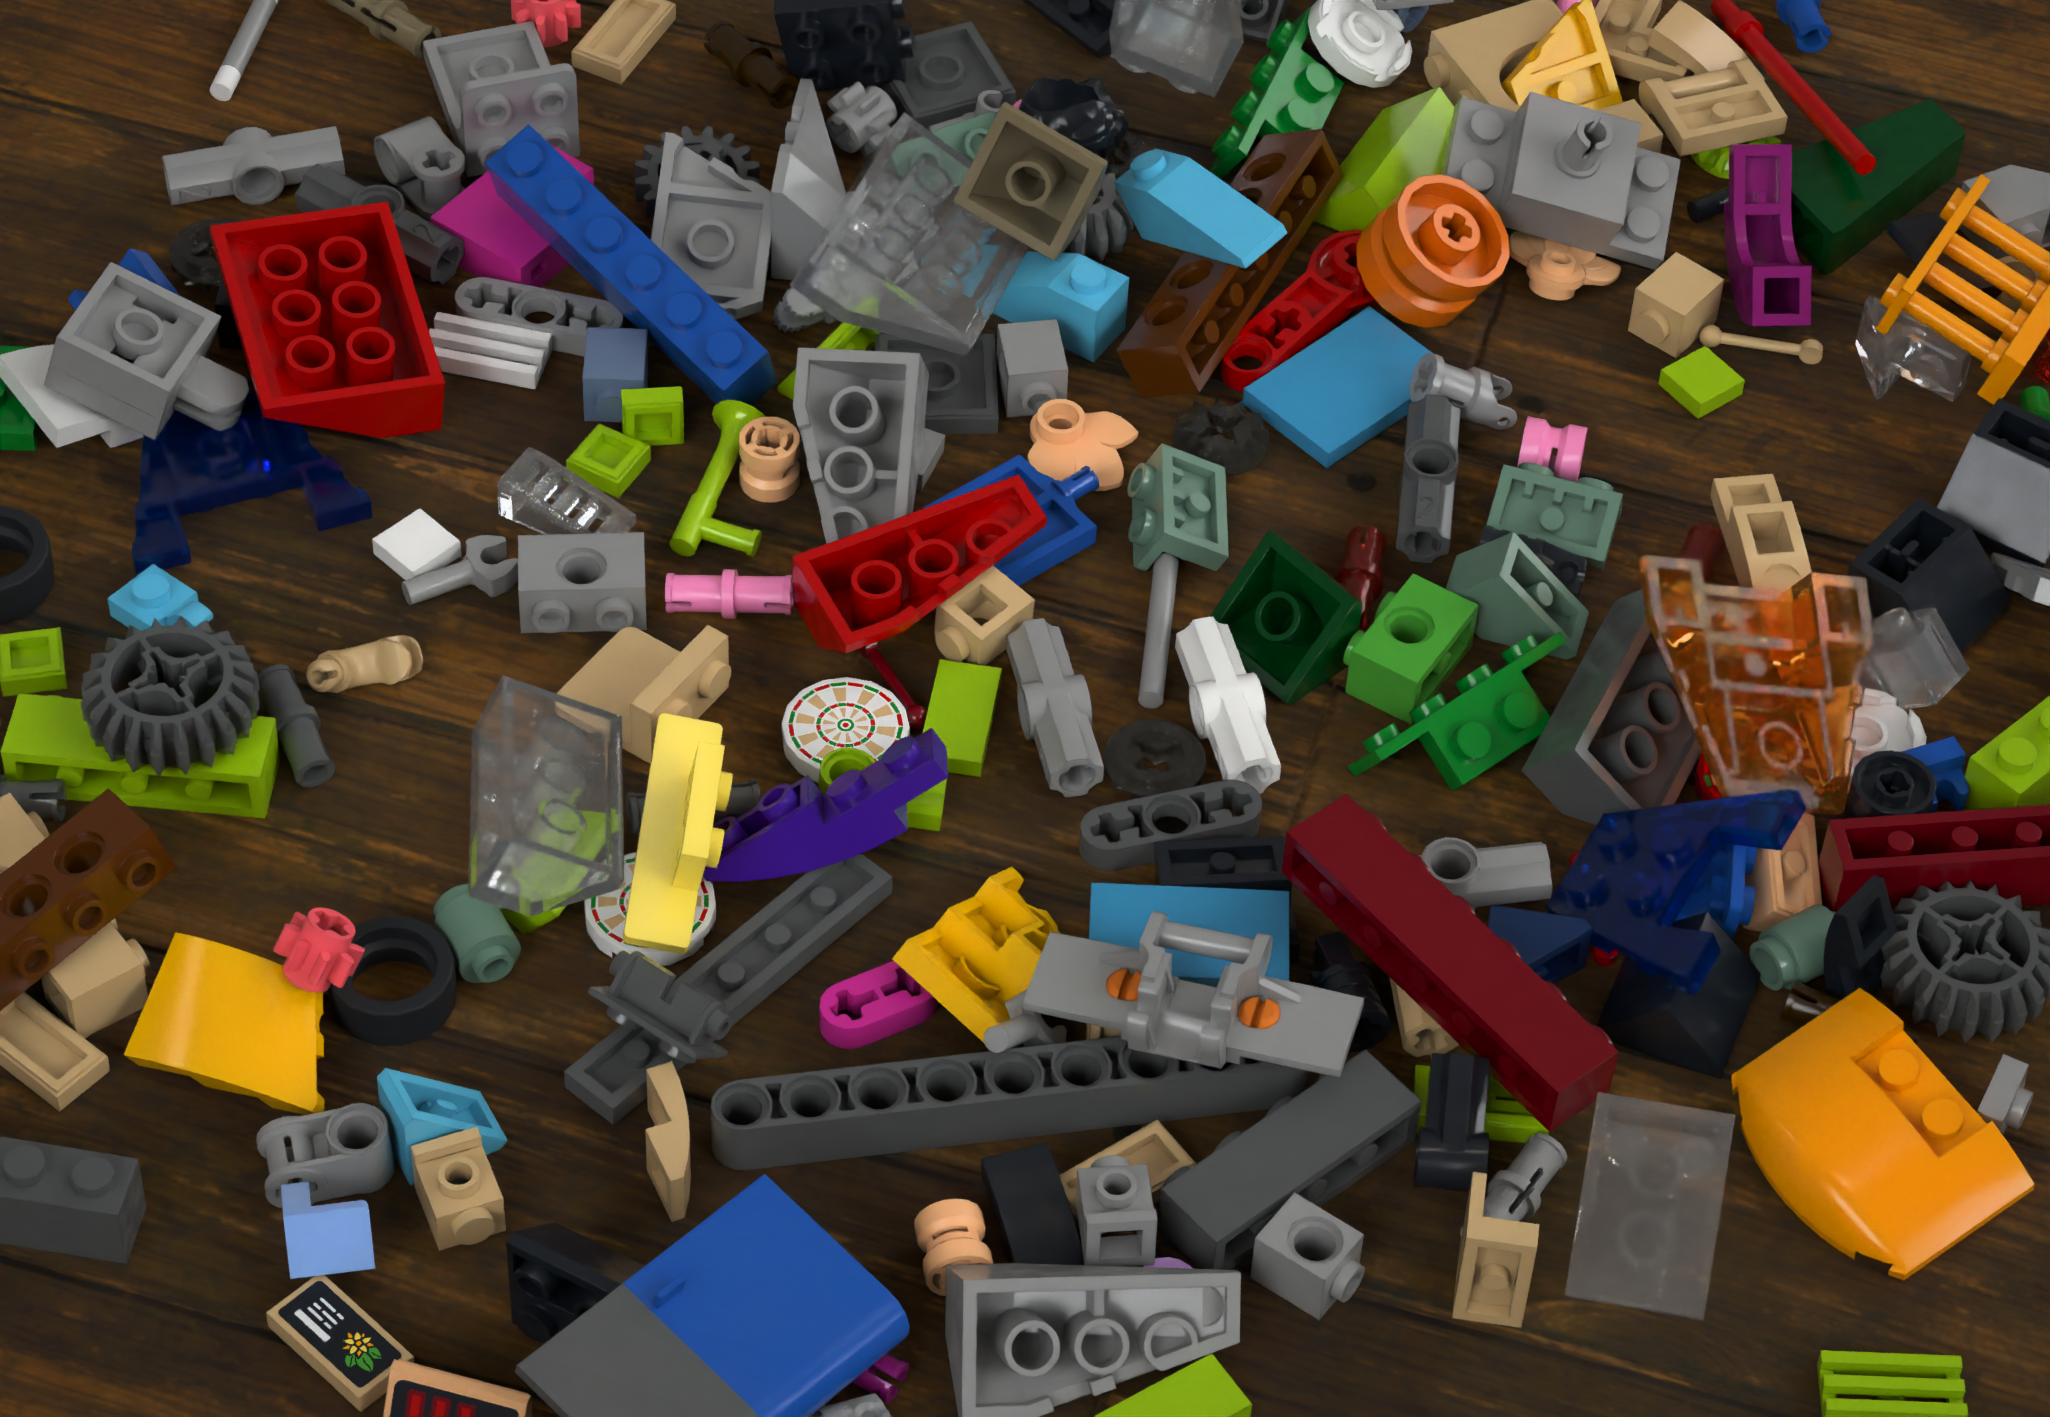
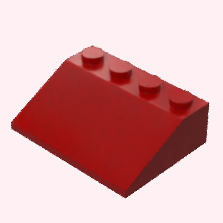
M388 202L210 225V236L264 418L377 438L441 430L445 381Z

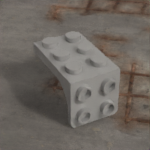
M533 21L423 41L424 60L455 145L465 156V172L467 177L486 173L488 170L484 162L528 124L549 144L572 157L580 156L576 74L570 64L550 65Z

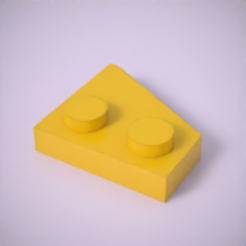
M1591 0L1573 3L1501 83L1505 93L1516 104L1521 106L1530 91L1594 110H1600L1623 102Z

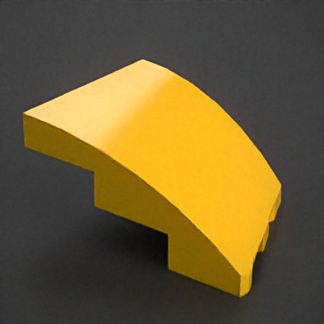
M1013 867L990 876L975 896L949 907L933 928L907 939L892 958L983 1043L984 1034L989 1027L1010 1020L1005 1002L1028 989L1049 933L1061 934L1057 924L1046 910L1037 909L1025 902L1018 892L1024 879Z
M175 932L124 1052V1056L139 1066L190 1076L205 1087L257 1097L274 1109L303 1115L323 1112L325 1109L324 1098L317 1092V1059L324 1057V1036L319 1028L320 1019L323 1014V992H309L295 986L283 974V965L218 942Z

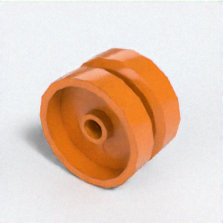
M1442 174L1420 176L1408 184L1390 202L1388 208L1380 212L1364 228L1356 245L1357 268L1369 293L1384 310L1402 322L1423 328L1445 326L1458 317L1475 301L1479 294L1485 291L1503 274L1510 257L1508 234L1495 208L1483 194L1464 181Z

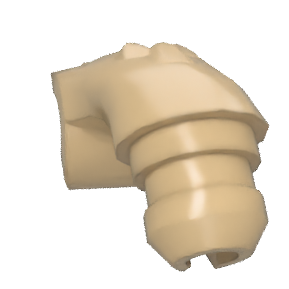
M406 635L390 636L346 649L328 650L320 654L317 660L308 666L306 679L312 689L318 692L327 691L332 693L379 683L392 685L412 678L422 670L423 656L417 640L413 637Z

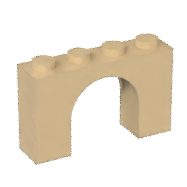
M1531 0L1431 31L1428 57L1424 60V72L1428 83L1432 88L1440 87L1454 107L1462 96L1517 112L1520 106L1508 97L1501 83L1563 15L1562 11L1552 0ZM1635 99L1597 110L1641 123L1637 147L1660 153L1663 133Z

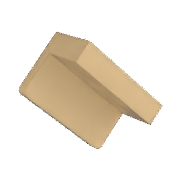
M1473 1172L1459 1247L1452 1318L1521 1328L1537 1252L1539 1224L1483 1217L1487 1173Z

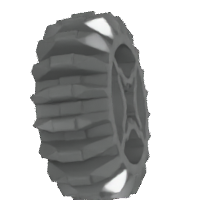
M182 616L173 626H162L154 618L150 629L140 631L129 625L125 640L107 637L105 653L91 654L89 671L83 673V681L81 683L83 697L81 701L83 720L87 721L90 736L94 739L96 747H104L111 762L126 758V762L130 765L133 772L141 769L146 764H150L159 777L166 767L178 766L187 775L191 763L200 761L212 768L214 758L216 757L215 752L234 755L237 739L249 738L252 720L257 718V711L260 706L257 671L253 668V663L250 662V656L246 653L245 646L235 645L229 630L214 634L207 620L194 628H190Z
M1971 880L1962 888H1954L1946 881L1938 889L1937 893L1920 885L1911 899H1900L1899 904L1893 910L1897 932L1881 947L1885 959L1880 976L1882 989L1894 992L1892 996L1894 999V1009H1913L1911 1015L1913 1016L1914 1026L1929 1021L1935 1024L1938 1038L1948 1029L1958 1031L1965 1044L1974 1036L1975 1032H1980L1989 1042L1993 1043L1996 1037L2000 1035L2001 1030L2016 1036L2020 1028L2024 1027L2025 1022H2035L2036 1017L2042 1013L2047 999H2050V930L2041 928L2040 911L2023 912L2021 895L2005 899L1999 896L1996 883L1987 891L1976 889Z

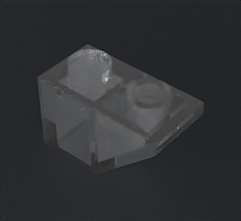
M1899 607L1884 613L1880 617L1862 620L1861 616L1855 615L1838 622L1827 633L1830 638L1825 643L1828 674L1848 687L1860 686L1884 691L1897 698L1895 705L1903 710L1936 705L1970 670L1935 607L1909 612L1904 607Z

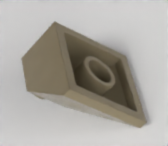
M1004 102L953 202L1051 260L1056 261L1076 237L1101 189L1108 161L1009 103Z

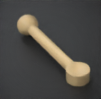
M1715 325L1703 327L1699 334L1701 343L1708 348L1716 347L1719 344L1790 354L1799 356L1800 360L1806 364L1820 362L1823 355V345L1814 339L1804 340L1801 344L1726 333L1722 332Z

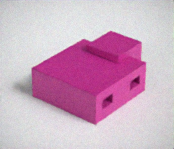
M551 145L594 186L592 167ZM488 171L430 217L431 223L464 241V256L458 266L477 277H489L541 288L569 264L497 194Z

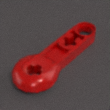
M1352 229L1337 232L1320 241L1311 254L1306 272L1243 326L1221 359V377L1229 388L1243 392L1245 387L1325 336L1352 311L1366 309L1369 306H1380L1366 289L1357 268L1356 245L1363 230ZM1275 329H1277L1278 331H1280L1276 336H1275ZM1250 356L1259 359L1263 365L1253 370H1242L1232 362L1239 357Z

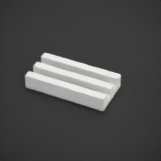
M442 312L436 313L434 329H429L442 372L529 389H536L553 349L551 333Z

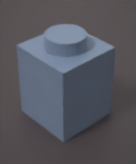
M587 327L582 378L584 421L622 422L621 390L648 388V329Z

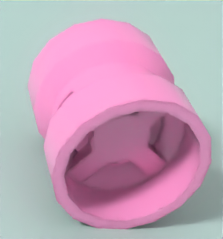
M1528 416L1517 468L1521 463L1538 464L1553 471L1554 477L1578 482L1588 427L1569 424L1563 429L1551 427L1546 419ZM1553 448L1558 449L1557 456L1552 455Z

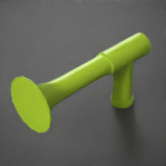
M735 400L720 401L714 406L712 415L714 422L721 429V438L696 493L692 494L669 542L670 548L675 553L685 557L695 554L701 539L745 552L746 555L751 557L756 555L761 541L762 532L760 530L754 529L752 531L712 518L717 507V500L739 457V435L741 430L750 421L766 417L758 409L747 403Z

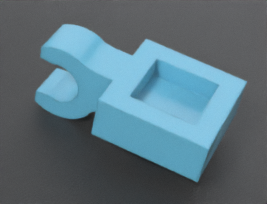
M154 564L107 598L111 617L128 628L131 625L140 631L150 629L154 618L162 626H173L182 616L190 628H194L206 620L209 622L213 619V613L198 601V595L195 590Z

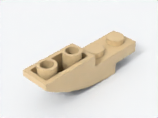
M1773 474L1714 478L1710 497L1739 582L1736 604L1766 694L1827 689L1829 674L1819 605L1807 550L1792 501L1782 502Z

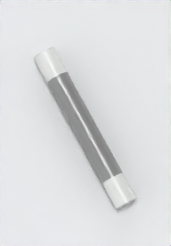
M278 0L252 1L211 84L210 93L215 99L228 101L232 97Z

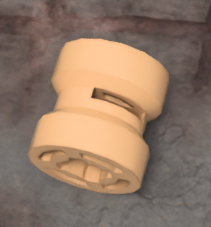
M761 417L747 423L739 435V455L742 459L739 476L743 492L750 498L760 502L775 503L788 499L795 494L800 485V464L797 460L800 456V434L797 428L788 420L778 417Z
M957 1198L941 1200L924 1208L915 1218L914 1229L918 1246L923 1252L927 1253L923 1259L924 1277L926 1285L932 1292L946 1296V1265L993 1264L991 1250L985 1243L981 1242L985 1237L986 1228L982 1210L976 1203Z

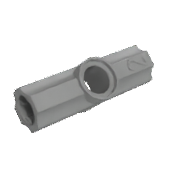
M336 126L272 137L264 129L245 127L230 134L223 143V146L161 157L171 206L235 195L241 202L250 205L264 204L278 197L284 186L302 183L303 175L316 164L324 168L330 167L345 175L344 159Z
M1044 618L1023 621L1019 628L1007 634L1006 650L1018 685L1017 704L1022 731L1027 740H1035L1049 788L1063 793L1064 797L1085 795L1095 784L1103 781L1104 765L1092 731V707L1086 680L1082 674L1074 675L1069 653L1066 650L1059 626L1048 624Z
M1445 837L1433 841L1426 846L1422 855H1418L1425 861L1431 874L1453 895L1463 897L1474 911L1476 907L1551 899L1550 859L1546 844H1542V842L1476 849L1469 842L1462 839Z

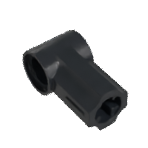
M1457 1053L1431 1054L1424 1126L1420 1125L1417 1139L1414 1187L1469 1192L1473 1172L1487 1173L1489 1133L1484 1132L1486 1105L1488 1103L1490 1059Z

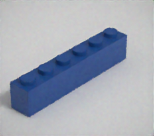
M529 124L484 162L497 194L637 329H648V339L715 404H718L720 401L735 400L752 405L778 382L768 351Z

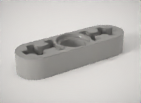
M489 277L469 279L463 282L455 292L457 316L551 333L553 351L584 357L587 327L623 328V314L606 300ZM533 312H547L554 316L551 321L541 324L531 323L524 319Z

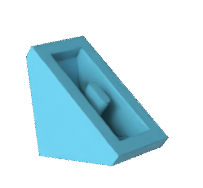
M384 1068L377 1076L380 1111L384 1113L388 1122L394 1157L410 1185L414 1184L410 1147L412 1145L473 1127H478L486 1155L500 1150L508 1141L480 1091Z

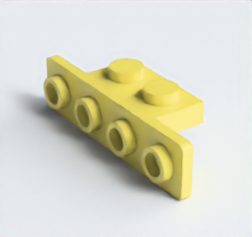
M667 713L659 715L623 932V941L626 944L680 954L688 952L698 890L705 867L717 869L723 845L724 829L713 827L715 810L726 812L733 773L721 771L725 746L720 745L723 728L719 723Z

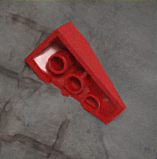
M1020 475L1009 477L792 556L793 605L820 649L841 653L854 651L906 631L1045 527L1047 517Z

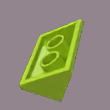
M1440 87L1399 102L1380 112L1340 165L1344 176L1314 220L1315 222L1340 232L1352 229L1364 230L1380 212L1388 208L1390 202L1408 184L1420 176L1442 174L1454 106Z

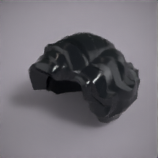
M1039 77L1028 88L1019 106V110L1103 159L1114 152L1115 145H1121L1127 134L1126 129L1129 123L1123 116L1122 109L1115 105L1104 85L1096 78H1089L1076 83L1072 79Z

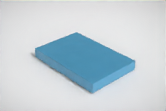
M1369 306L1245 387L1242 403L1324 467L1329 468L1407 415L1409 403H1414L1409 396V385L1414 368L1423 355L1433 353Z
M1091 883L1089 939L1139 949V941L1152 911L1167 913L1168 921L1254 939L1257 933L1272 935V952L1265 976L1289 981V891ZM1165 948L1166 953L1172 954V976L1179 977V980L1217 987L1224 966H1230L1231 961Z

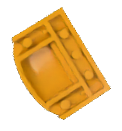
M1858 988L1732 1074V1093L1734 1095L1738 1092L1740 1114L1743 1119L1741 1121V1130L1757 1165L1784 1203L1817 1235L1842 1253L1855 1259L1858 1252L1864 1256L1893 1264L1889 1269L1888 1275L1904 1281L2032 1192L2035 1184L1994 1122L1991 1121L1987 1124L1903 1030L1904 1021L1872 995Z

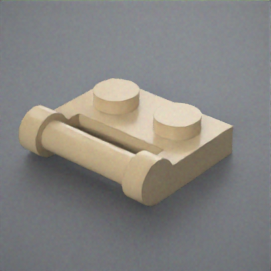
M1747 58L1731 61L1726 69L1665 82L1660 77L1642 80L1639 85V99L1643 110L1647 114L1653 113L1679 156L1785 133L1788 116L1753 63Z

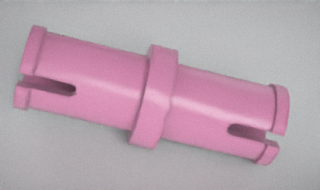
M723 569L722 575H675V573H667L665 582V602H668L666 603V612H721L723 619H736L737 613H785V615H792L794 608L793 586H791L793 585V575L738 576L737 569Z

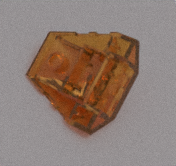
M1652 555L1641 557L1639 559L1646 621L1725 806L1839 815L1845 810L1856 740L1851 738L1855 710L1863 705L1865 687L1860 686L1864 658L1871 654L1874 640L1866 578L1811 572L1786 591L1704 583L1700 560Z

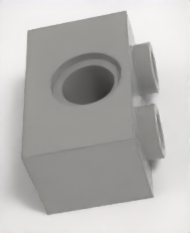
M644 532L518 535V596L521 633L618 632L625 627L647 630Z

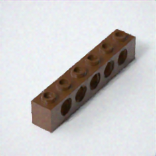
M1322 129L1264 135L1230 184L1233 189L1283 223L1287 234L1246 269L1184 251L1116 351L1140 397L1200 393L1344 176Z
M109 788L0 875V1011L177 868L152 828Z

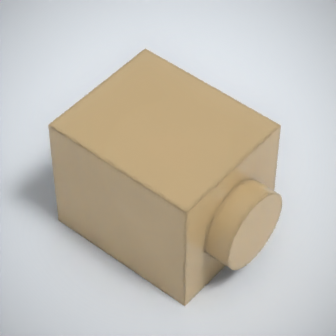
M1675 252L1635 288L1628 331L1677 358L1700 337L1699 334L1703 327L1713 325L1716 322L1724 279Z

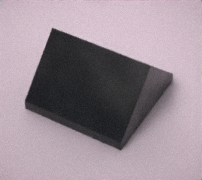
M1708 912L1635 932L1596 1026L1600 1027L1609 1036L1612 1043L1721 1079L1757 990L1761 973Z

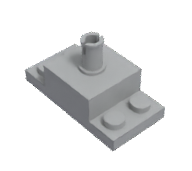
M1530 91L1517 112L1461 96L1454 107L1442 175L1462 180L1483 194L1499 213L1506 228L1656 270L1664 261L1681 159L1637 147L1641 126L1639 122Z

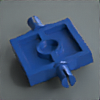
M1019 454L926 505L923 509L1019 474L1047 517L1045 527L993 565L1020 586L1096 543L1097 526L1075 504V500L1099 488L1098 477L1093 470L1090 471L1089 466H1084L1081 470L1059 481L1038 472Z

